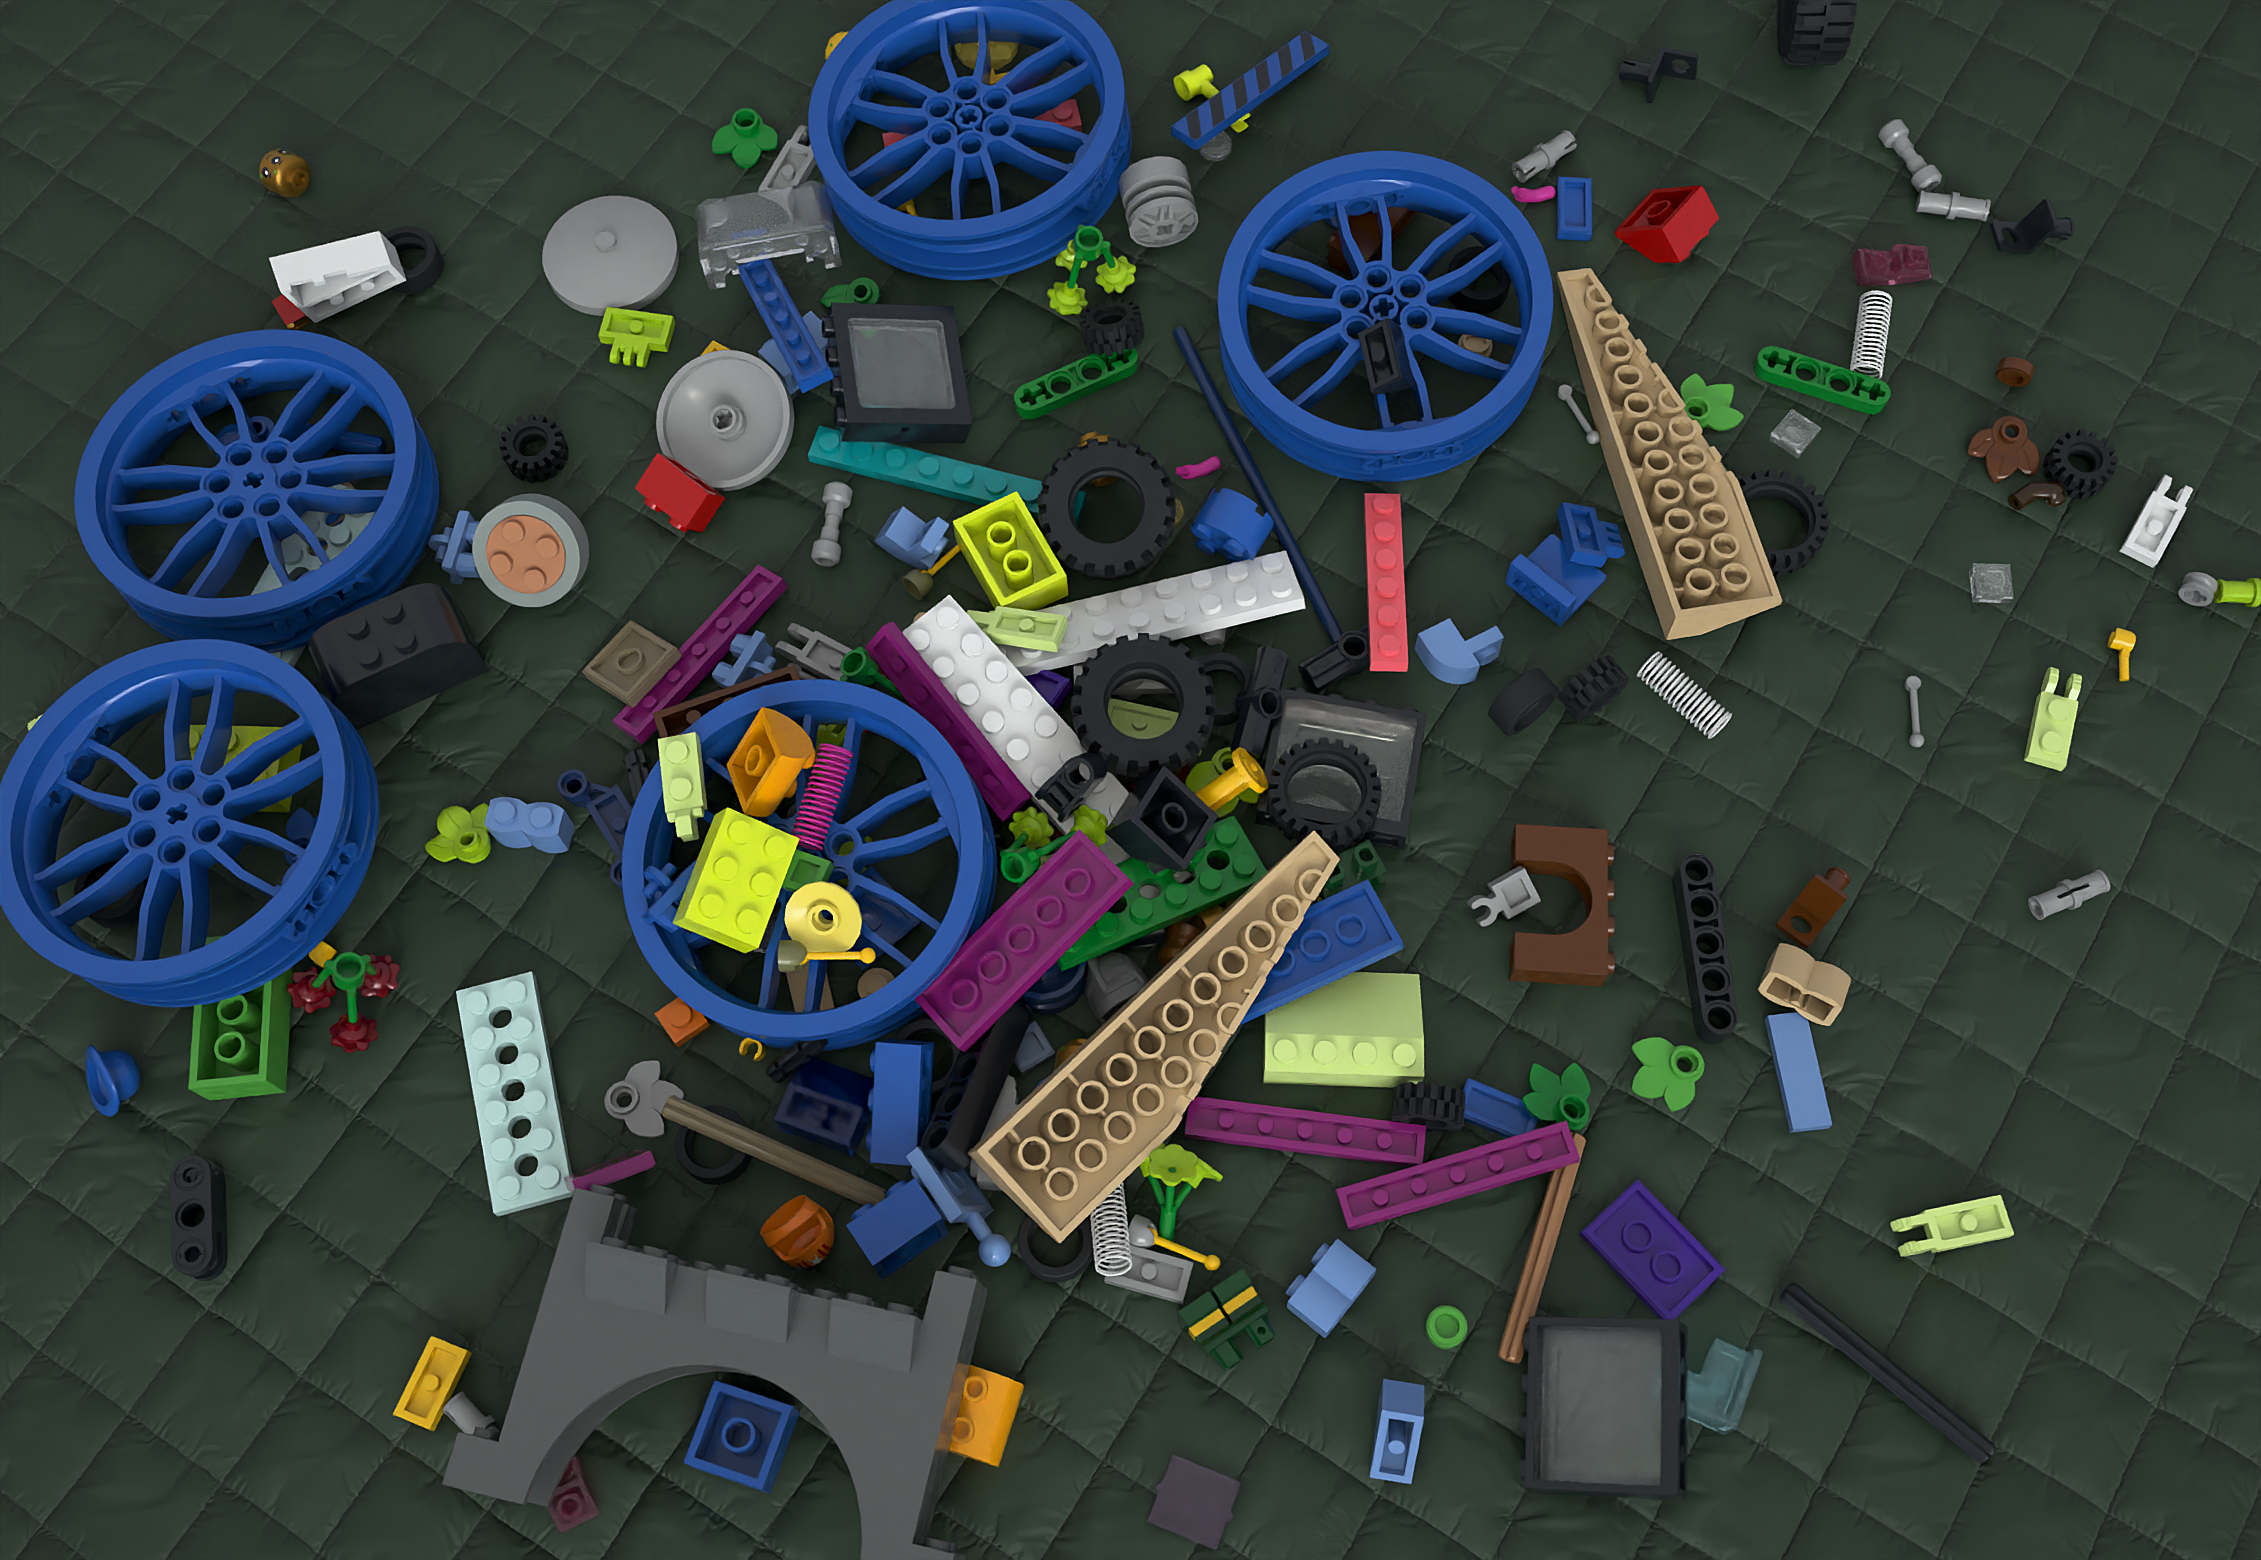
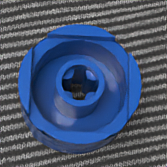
M1213 488L1190 528L1197 538L1195 545L1198 549L1208 555H1213L1216 551L1226 556V561L1231 564L1248 559L1254 560L1274 527L1273 519L1267 512L1263 517L1255 511L1258 504L1248 497L1227 488H1222L1220 493H1217L1216 488Z

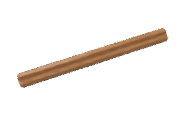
M1571 1132L1581 1160L1586 1140L1582 1135ZM1579 1163L1555 1169L1551 1172L1498 1350V1356L1504 1361L1519 1364L1522 1360L1524 1353L1523 1333L1526 1328H1529V1317H1534Z

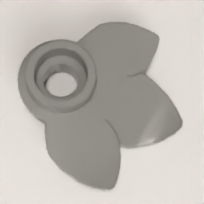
M655 1060L643 1061L631 1067L624 1081H619L608 1089L604 1100L606 1110L612 1117L618 1120H625L632 1133L647 1138H656L664 1135L665 1127L662 1119V1110L667 1099L672 1095L681 1099L685 1097L682 1090L676 1085L659 1080L661 1066L660 1062ZM629 1095L632 1097V1102L629 1106H619V1101L623 1096Z

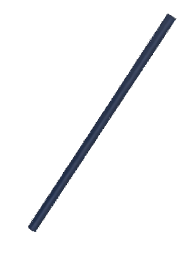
M1179 327L1172 334L1264 513L1267 512L1273 519V530L1284 551L1286 550L1296 575L1329 639L1334 645L1339 641L1343 632L1186 329Z

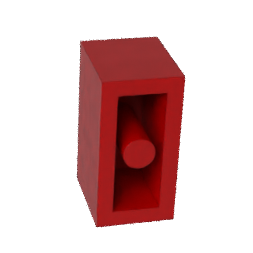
M659 453L656 454L635 486V489L645 496L643 502L647 506L660 513L663 510L670 516L668 522L685 533L688 529L702 533L725 499V497L675 458Z

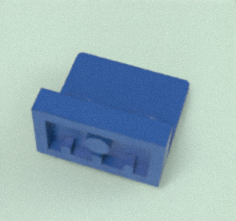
M1551 534L1528 558L1519 554L1511 562L1505 583L1561 627L1605 582L1606 575L1595 566L1569 562L1564 542L1554 534Z

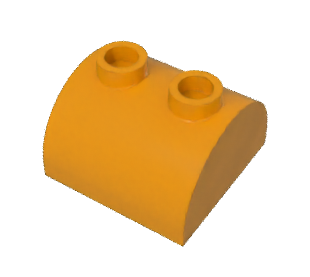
M761 707L726 764L744 814L755 817L772 815L784 797L791 798L797 788L796 778L802 768H811L816 755L810 737L796 722L775 710Z
M970 1365L949 1452L999 1468L1025 1386L1005 1376Z

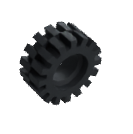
M1111 298L1106 299L1107 303L1102 304L1101 301L1095 303V307L1088 306L1086 312L1080 314L1079 324L1084 346L1090 353L1095 351V355L1101 356L1105 352L1106 356H1112V352L1117 351L1118 355L1123 354V349L1126 348L1130 351L1134 349V344L1139 345L1142 342L1141 339H1144L1145 334L1139 305L1137 303L1133 304L1132 300L1128 299L1124 302L1123 298H1117V301L1113 302Z
M527 414L528 421H524L522 416L516 418L518 425L514 426L510 422L506 426L509 433L502 431L500 436L502 442H499V448L510 472L513 475L516 474L517 478L522 481L526 477L529 483H535V477H538L540 482L547 481L545 475L548 473L554 478L557 475L555 468L563 470L565 467L563 460L568 461L569 457L567 450H569L559 426L551 418L548 421L544 415H539L538 420H536L534 414ZM541 440L547 443L546 448L538 455L527 457L521 454L522 449L530 442Z
M2079 429L2076 435L2074 430L2068 431L2065 436L2061 435L2043 461V467H2046L2043 471L2044 477L2052 476L2049 481L2060 483L2065 488L2063 493L2065 490L2069 491V498L2074 499L2078 493L2080 499H2086L2090 494L2091 496L2096 495L2103 489L2117 469L2115 465L2118 462L2117 456H2112L2115 452L2114 447L2106 448L2105 445L2108 440L2105 437L2100 441L2095 439L2098 433L2094 431L2089 436H2086V429ZM2077 456L2086 460L2090 464L2092 472L2086 473L2075 469L2069 463L2068 457Z
M1602 656L1597 661L1591 662L1589 667H1584L1580 670L1577 676H1573L1570 679L1571 682L1566 684L1558 694V699L1578 722L1584 721L1586 718L1592 717L1595 712L1601 711L1604 705L1611 703L1612 699L1621 693L1620 690L1627 686L1626 683L1630 679L1611 656Z
M1405 1082V1084H1397L1394 1087L1391 1120L1393 1122L1424 1125L1427 1132H1432V1130H1437L1438 1132L1460 1130L1464 1124L1465 1093L1461 1092L1458 1088L1451 1089L1449 1085L1438 1086L1439 1083L1425 1084V1082H1417V1084H1414L1412 1082Z

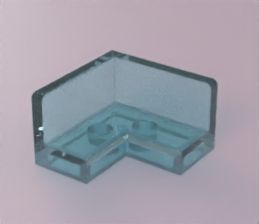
M1717 1338L1713 1340L1701 1375L1688 1370L1687 1418L1724 1435L1736 1430L1763 1351L1754 1348L1746 1352ZM1661 1361L1647 1396V1400L1660 1406Z

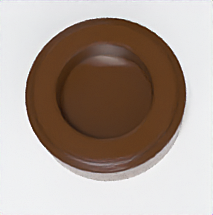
M2006 357L1999 361L1995 375L2000 382L2006 385L2022 387L2031 382L2035 368L2030 362L2022 358Z

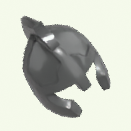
M1106 952L1087 961L1089 968L1085 991L1093 1013L1102 1024L1120 1009L1116 1008L1117 1005L1127 999H1131L1149 982L1138 964L1125 954Z

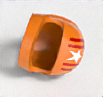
M805 1195L797 1196L782 1205L768 1218L760 1232L768 1248L770 1247L783 1262L798 1269L813 1267L821 1263L829 1255L835 1240V1227L829 1213Z

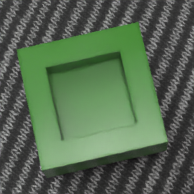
M795 849L782 888L794 893L807 883L828 882L834 865L829 860Z

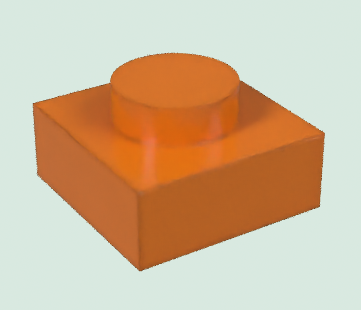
M679 997L654 1013L677 1047H680L710 1026L703 1014L686 1004Z

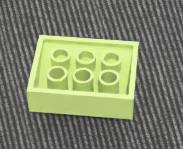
M1353 972L1264 1014L1263 1083L1394 1088L1400 1083L1412 1082L1417 1084V1082H1422L1424 1079V1033L1419 974Z

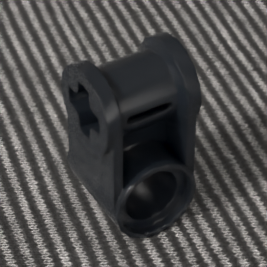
M1085 752L1070 758L1038 789L1035 797L1038 800L1043 799L1058 814L1057 820L1060 823L1065 822L1073 815L1075 810L1084 804L1086 798L1106 777L1107 765L1105 760L1095 752ZM1080 763L1085 764L1089 769L1090 776L1088 780L1080 774Z

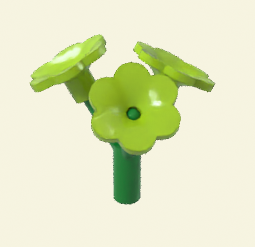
M1163 1142L1156 1149L1152 1150L1150 1155L1139 1165L1144 1178L1148 1177L1161 1208L1158 1236L1173 1242L1176 1211L1192 1187L1196 1189L1203 1178H1211L1218 1182L1223 1178L1221 1174L1213 1170L1207 1163L1197 1158L1194 1153L1184 1150L1177 1144H1170L1166 1147ZM1158 1178L1166 1184V1196H1164ZM1181 1181H1185V1184L1174 1198L1175 1186Z

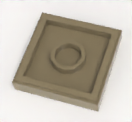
M630 620L581 672L588 680L634 708L682 657V654L675 646Z

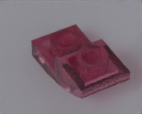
M1896 243L1890 251L1858 249L1852 255L1858 285L1882 286L1905 284L1930 279L1933 275L1926 246Z
M576 1453L557 1486L551 1506L547 1507L560 1534L600 1513Z

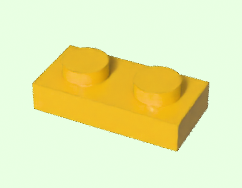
M431 1336L393 1415L435 1431L443 1415L442 1410H444V1406L449 1402L472 1353Z

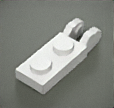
M2167 475L2162 477L2155 490L2146 500L2120 549V552L2154 568L2164 553L2187 509L2185 505L2193 491V488L2185 485L2177 493L2175 501L2165 497L2164 494L2171 486L2172 478Z

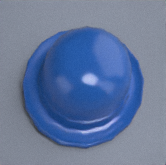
M89 1044L85 1051V1069L89 1095L94 1107L102 1115L112 1117L118 1112L120 1102L128 1099L138 1090L141 1079L140 1070L136 1060L130 1053L120 1049L98 1052L95 1046Z

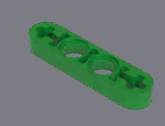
M1768 346L1760 350L1754 362L1753 369L1755 374L1766 382L1866 414L1881 412L1891 395L1889 386L1880 379L1776 346ZM1768 360L1775 362L1774 368L1767 366ZM1787 365H1790L1791 368L1788 374L1784 373ZM1807 369L1813 374L1814 379L1809 381L1802 380L1797 376L1796 370ZM1835 379L1843 381L1847 385V390L1842 392L1834 390L1830 385V381ZM1855 387H1859L1857 395L1852 394ZM1869 392H1873L1876 394V400L1869 399Z
M1134 347L1130 351L1125 348L1123 349L1124 353L1119 355L1115 351L1112 352V356H1106L1105 352L1101 356L1093 353L1020 386L1014 395L1016 412L1022 418L1036 419L1130 377L1138 368L1136 348ZM1122 356L1124 360L1128 359V363L1123 364L1121 360L1117 361V357ZM1107 367H1111L1110 372L1107 371ZM1088 368H1096L1102 373L1100 377L1094 380H1088L1082 375ZM1057 382H1066L1071 386L1069 391L1063 394H1058L1051 389ZM1042 390H1046L1048 400L1045 399V394L1042 395ZM1030 398L1032 401H1036V404L1031 406L1028 402H1024V399Z

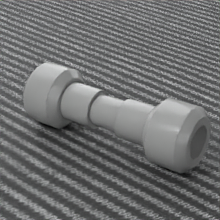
M1901 119L1887 122L1880 129L1879 139L1886 148H1893L1898 156L1902 157L1906 162V167L1913 175L1911 183L1918 193L1920 190L1925 192L1934 190L1941 182V173L1935 165H1927L1921 155H1918L1913 149L1914 146L1908 139L1909 129Z
M831 482L826 484L822 500L826 504L824 515L826 519L821 530L820 539L813 543L811 558L818 565L825 567L834 566L840 560L841 546L837 543L839 537L838 528L844 509L851 504L853 493L852 489L842 482Z

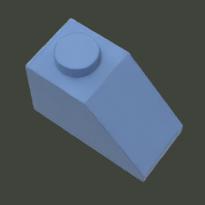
M1383 1379L1375 1424L1370 1466L1371 1478L1411 1484L1424 1420V1385Z

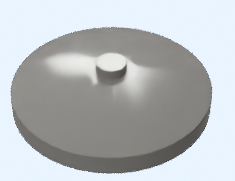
M604 196L585 201L560 217L546 237L542 262L551 288L565 304L586 314L604 316L607 307L636 311L657 299L668 288L676 274L679 264V246L672 225L656 207L633 197Z
M735 350L710 352L684 365L666 386L659 402L656 417L657 437L663 455L675 458L716 491L741 489L758 482L768 475L784 456L794 429L793 402L782 378L759 358Z

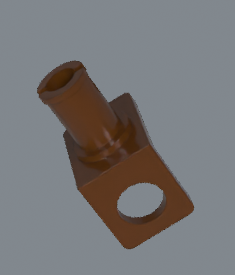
M1831 867L1824 877L1815 874L1776 923V927L1803 948H1808L1847 900L1848 896L1843 892V889L1850 883L1848 873L1839 867ZM1800 917L1804 919L1810 927V932L1800 933L1795 930L1791 924V918Z

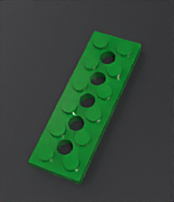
M1233 815L1212 825L1185 870L1194 877V881L1189 884H1181L1174 879L1173 875L1179 871L1135 858L1115 864L1134 883L1118 899L1125 905V910L1121 913H1111L1107 910L1056 962L1061 971L1067 970L1244 894L1267 873V870L1236 817ZM1212 857H1221L1227 862L1228 866L1222 870H1216L1210 867L1207 861ZM1146 885H1152L1159 890L1160 895L1156 898L1148 899L1140 894L1139 889Z

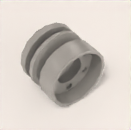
M1167 156L1146 158L1130 165L1122 173L1118 182L1121 199L1125 209L1130 237L1137 244L1146 247L1172 245L1187 238L1195 231L1199 222L1194 197L1191 194V185L1186 166L1180 160Z

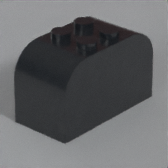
M423 583L404 588L336 618L314 632L308 643L309 651L331 703L349 719L356 730L489 671L463 612L449 590L435 583Z

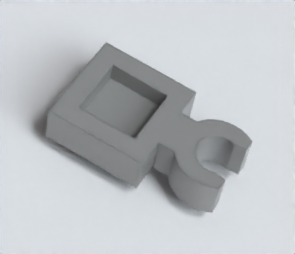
M1518 866L1487 884L1492 892L1490 895L1473 896L1467 904L1472 909H1476L1481 905L1486 906L1485 914L1478 917L1476 921L1481 926H1488L1495 921L1500 911L1505 918L1510 919L1537 904L1541 899L1525 868Z

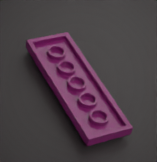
M1079 829L959 948L940 976L915 1001L950 1040L965 1053L1134 883Z

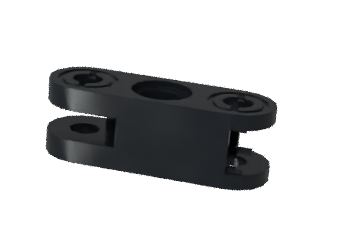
M190 1155L182 1158L175 1164L170 1176L172 1262L179 1272L199 1281H210L223 1273L228 1259L226 1180L224 1172L218 1166L209 1163L200 1156ZM204 1210V1219L200 1224L194 1226L195 1216Z

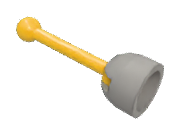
M1139 1214L1133 1217L1128 1227L1130 1245L1148 1249L1152 1245L1158 1244L1203 1263L1209 1271H1216L1220 1267V1259L1216 1255L1205 1256L1158 1236L1157 1227L1150 1219Z

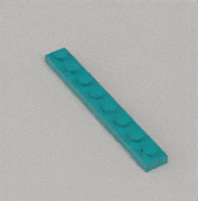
M823 426L818 427L808 452L809 462L982 506H986L1017 491L1033 519L1039 520L1037 502L1038 494H1041L1042 481L887 442H841L839 430ZM1079 491L1073 507L1074 520L1077 526L1087 500L1086 492Z

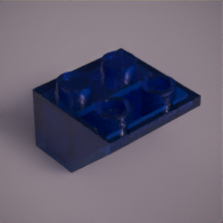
M812 1057L790 1081L774 1120L782 1131L854 1157L872 1115L868 1107V1097L870 1090L874 1088V1079Z

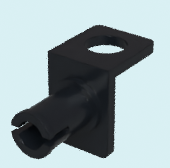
M1661 47L1656 61H1653L1652 64L1624 58L1619 71V79L1647 84V102L1652 103L1663 75L1688 80L1696 79L1698 55ZM1676 59L1683 60L1688 63L1690 68L1686 70L1678 69L1673 65L1672 61Z
M2043 199L2020 223L1993 221L1990 224L1995 244L2000 252L2025 254L2032 253L2046 238L2069 239L2068 236L2071 237L2073 235L2075 227L2074 221L2071 218L2056 217L2050 199ZM2002 230L2012 233L2016 239V244L2006 241L2002 235Z

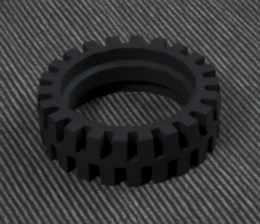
M1768 469L1765 475H1763L1762 470L1755 471L1751 477L1747 474L1739 481L1745 500L1748 501L1752 498L1766 496L1781 499L1795 507L1805 520L1807 527L1806 537L1800 545L1793 549L1785 550L1763 547L1771 571H1775L1776 577L1784 576L1787 571L1790 574L1796 573L1801 567H1806L1814 559L1826 538L1830 519H1827L1829 514L1828 507H1822L1824 498L1821 494L1814 496L1816 488L1811 483L1806 487L1802 486L1805 479L1798 475L1793 481L1790 480L1791 472L1783 470L1781 475L1777 476L1776 469Z
M1320 737L1319 743H1314L1313 738L1304 741L1302 747L1299 743L1291 746L1290 752L1285 751L1280 756L1279 762L1275 763L1268 785L1269 813L1271 819L1274 818V825L1278 831L1283 829L1284 837L1290 842L1295 838L1298 844L1315 830L1333 852L1337 850L1339 845L1346 849L1351 847L1353 840L1359 842L1364 837L1365 832H1369L1372 828L1381 801V779L1377 777L1378 770L1375 764L1369 765L1370 757L1365 752L1359 755L1358 747L1352 743L1348 748L1344 747V740L1337 738L1334 744L1329 743V737ZM1312 765H1330L1342 769L1352 776L1360 787L1361 803L1359 809L1350 819L1339 824L1320 825L1305 820L1292 809L1288 801L1287 788L1291 778L1298 771Z

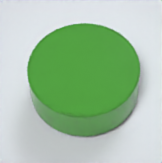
M1448 1305L1439 1306L1429 1314L1425 1323V1332L1430 1342L1442 1349H1451L1459 1345L1465 1338L1467 1321L1463 1313L1457 1308Z

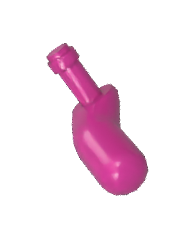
M1551 185L1538 189L1514 186L1511 189V193L1519 202H1542L1552 199L1555 196V189Z
M1212 456L1200 464L1179 466L1176 468V474L1186 480L1204 477L1218 470L1221 467V461L1218 457Z

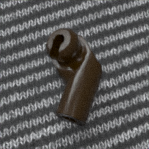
M2032 481L2008 497V502L2017 511L2036 499L2045 498L2047 506L2056 507L2066 500V496L2063 493L2065 488L2057 481Z

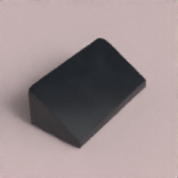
M1386 318L1358 333L1370 389L1373 395L1404 390L1414 386L1402 329L1398 324Z

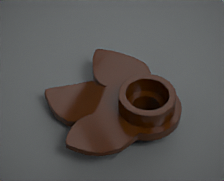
M2016 416L1999 418L1992 428L1977 432L1971 438L1967 454L1969 456L1985 457L1986 470L1993 483L2004 480L2016 469L2032 477L2039 466L2038 448L2027 438L2028 429L2026 424ZM2006 427H2010L2015 431L2014 438L2006 435Z

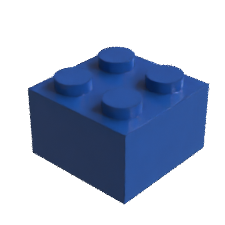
M915 1178L908 1183L906 1180H902L893 1185L885 1193L887 1197L875 1206L870 1203L861 1207L851 1216L853 1221L846 1225L882 1280L949 1234L942 1217Z
M714 1380L683 1463L706 1473L771 1494L800 1412L791 1405Z

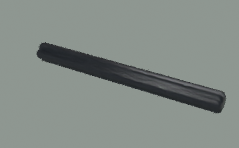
M1794 1282L1784 1289L1780 1296V1301L1969 1456L1978 1463L1986 1462L1991 1457L1996 1448L1994 1443L1812 1295Z

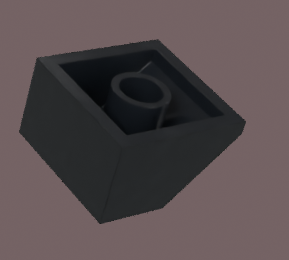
M1163 765L1138 779L1104 833L1132 858L1183 872L1188 867L1218 815Z

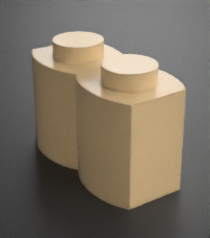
M1779 943L1768 960L1758 990L1770 1001L1782 1006L1792 1007L1800 1015L1814 1023L1830 1026L1843 1008L1852 979L1843 970L1834 965L1815 961L1807 952L1798 947Z

